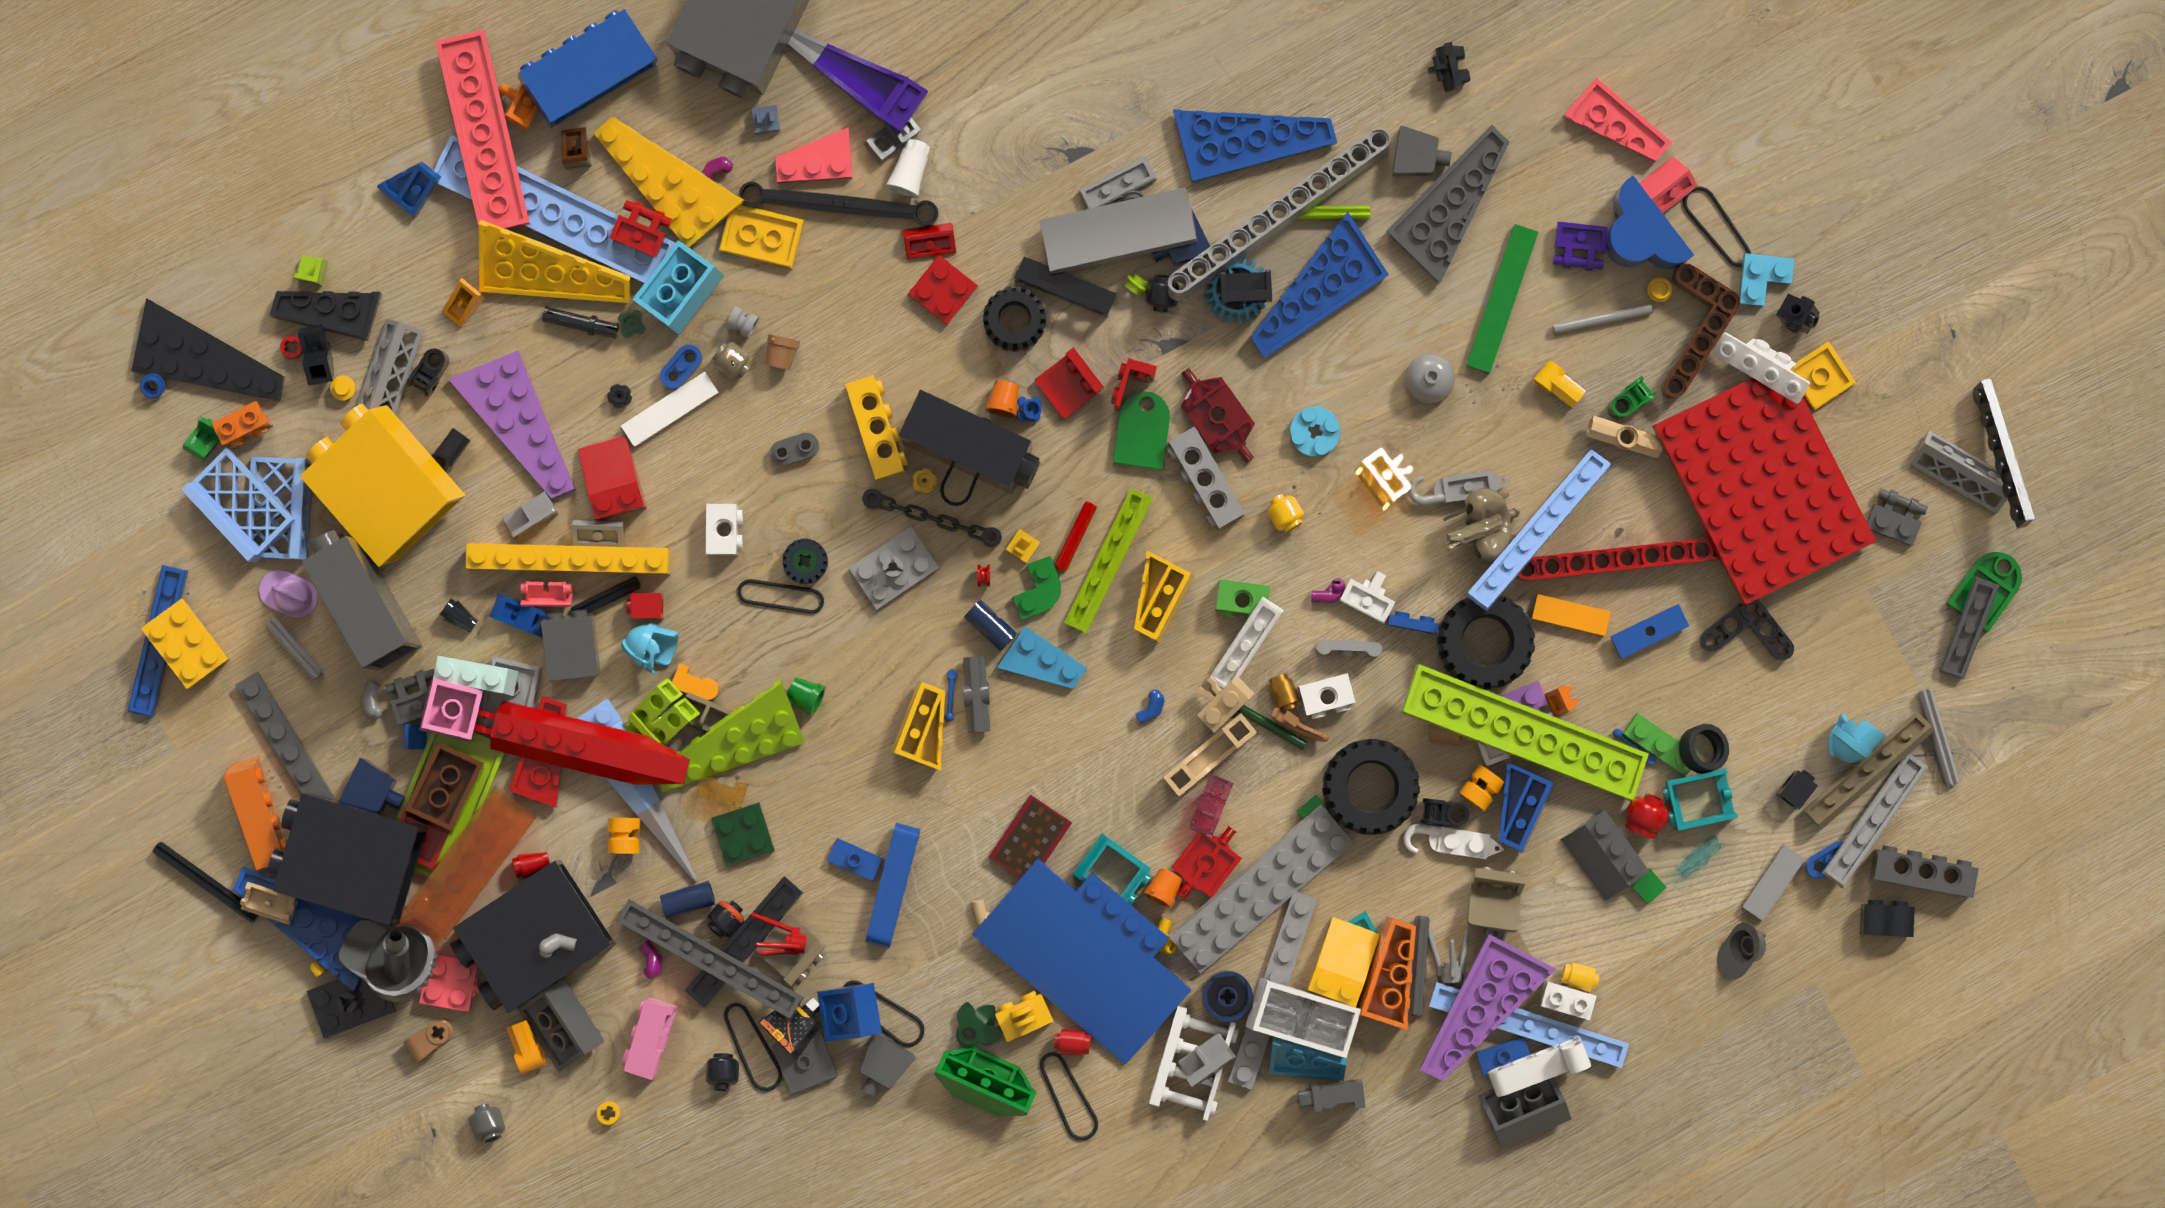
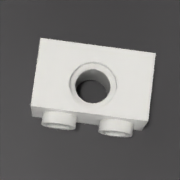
M706 504L707 555L738 556V550H742L743 536L738 535V525H743V510H738L737 504ZM723 523H729L731 533L725 537L720 536L718 533L719 526Z
M1348 673L1298 687L1305 716L1311 715L1312 719L1327 716L1326 710L1334 708L1337 713L1351 709L1350 704L1356 703ZM1324 690H1330L1334 694V700L1331 704H1324L1321 701L1320 695Z
M1544 981L1538 1005L1590 1020L1597 996Z

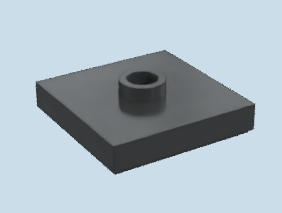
M820 1029L797 1060L780 1044L772 1047L790 1094L838 1076Z

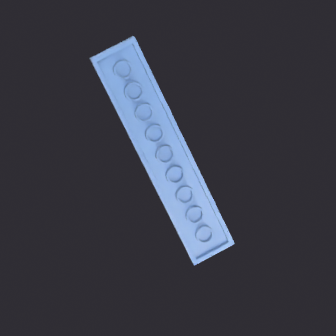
M451 135L434 168V171L441 176L437 184L472 200L457 137ZM517 167L530 224L524 225L525 227L642 283L648 280L675 244V242L665 238L657 258H654L611 240L609 237L619 215Z

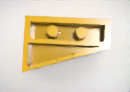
M1147 551L1134 629L1140 634L1161 643L1194 579V575Z
M920 681L917 682L891 752L941 770L944 690Z

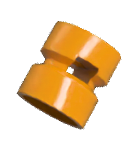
M1479 764L1471 775L1472 781H1467L1459 791V794L1485 812L1493 801L1492 794H1498L1505 782ZM1482 782L1487 785L1485 790L1479 787Z
M608 818L607 832L611 834V837L607 839V853L640 854V839L636 837V834L640 833V818Z

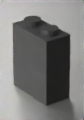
M587 610L572 611V615L562 616L561 612L546 614L547 618H543L541 621L548 681L598 676L601 671L594 614L587 613Z

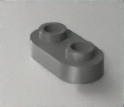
M811 433L795 435L775 442L770 449V457L775 464L787 466L815 456L819 450V442ZM804 441L811 443V447L807 450L802 449L801 445ZM784 448L787 450V455L781 458L778 456V451Z

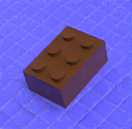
M438 742L405 808V816L452 836L484 771V763Z

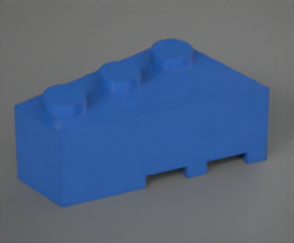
M1507 762L1499 842L1524 853L1555 784Z

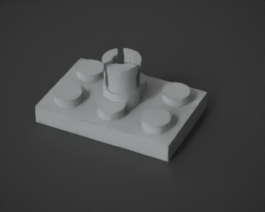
M909 527L849 569L876 610H878L938 570L939 567L913 528Z

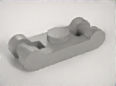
M1321 640L1315 647L1316 652L1322 656L1330 653V651H1341V656L1356 657V652H1366L1369 657L1374 658L1382 652V646L1378 642Z

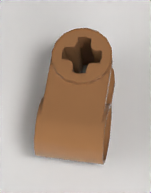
M439 1020L418 1031L403 1043L415 1061L419 1063L449 1041L453 1036L454 1028L449 1021ZM443 1027L445 1030L442 1033L443 1036L438 1037L436 1032L439 1028Z

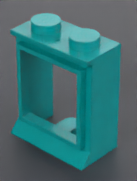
M1727 768L1665 781L1666 787H1662L1665 802H1670L1672 811L1669 812V822L1671 827L1675 826L1676 830L1680 831L1738 818L1737 813L1734 812L1731 799L1733 798L1732 791L1728 786L1726 777ZM1714 777L1723 814L1684 822L1676 785Z
M1101 833L1073 872V875L1084 882L1088 878L1086 876L1088 871L1106 846L1109 845L1140 868L1121 895L1128 903L1132 904L1137 897L1134 894L1135 890L1139 885L1144 887L1152 875L1148 873L1151 868Z

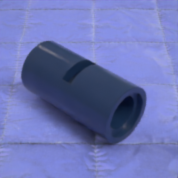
M982 599L964 616L1000 652L1017 635V632L1002 618L999 619L997 614Z
M709 881L660 895L662 908L667 919L716 905Z

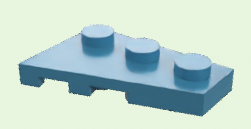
M1024 626L997 666L999 669L1074 689L1087 670L1085 666L1026 626Z
M1273 1036L1268 1074L1344 1081L1346 1058Z

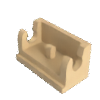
M247 882L245 896L240 902L241 909L290 926L298 905L297 899Z

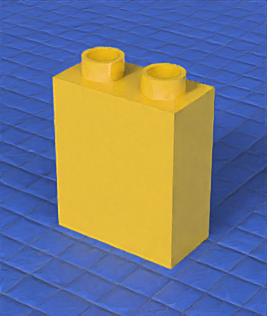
M362 403L348 412L340 421L346 432L333 443L329 437H325L306 453L305 457L311 462V465L300 477L377 566L381 567L400 559L466 495L387 405L368 410Z

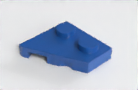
M422 161L378 184L377 188L414 217L423 208L441 176Z

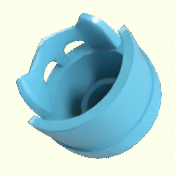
M651 623L637 626L628 633L626 639L622 641L621 647L629 658L634 661L635 665L655 675L653 670L654 663L665 667L671 664L677 648L679 632L661 628Z
M1840 714L1836 725L1829 734L1828 753L1833 757L1836 756L1842 762L1855 763L1864 758L1867 759L1886 735L1868 721H1862L1856 726L1854 720L1848 721L1846 714Z

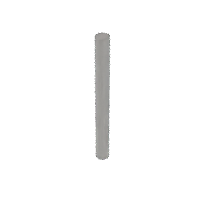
M1651 304L1553 324L1554 334L1653 314Z

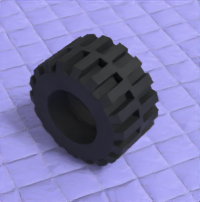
M1010 286L1006 287L1005 290L997 291L993 297H990L988 304L984 308L983 323L987 336L993 341V344L1006 351L1018 352V350H1027L1030 346H1034L1038 339L1042 337L1046 326V314L1037 295L1032 294V291L1024 290L1018 286L1016 288H1011ZM1011 305L1022 306L1027 310L1030 317L1028 327L1016 334L1006 332L1000 324L1001 312Z

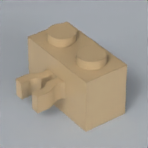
M1211 675L1207 681L1211 684L1212 690L1216 694L1211 690L1205 689L1203 685L1197 689L1201 695L1210 699V702L1201 709L1197 716L1214 733L1254 694L1237 675L1223 689L1218 686L1217 680Z

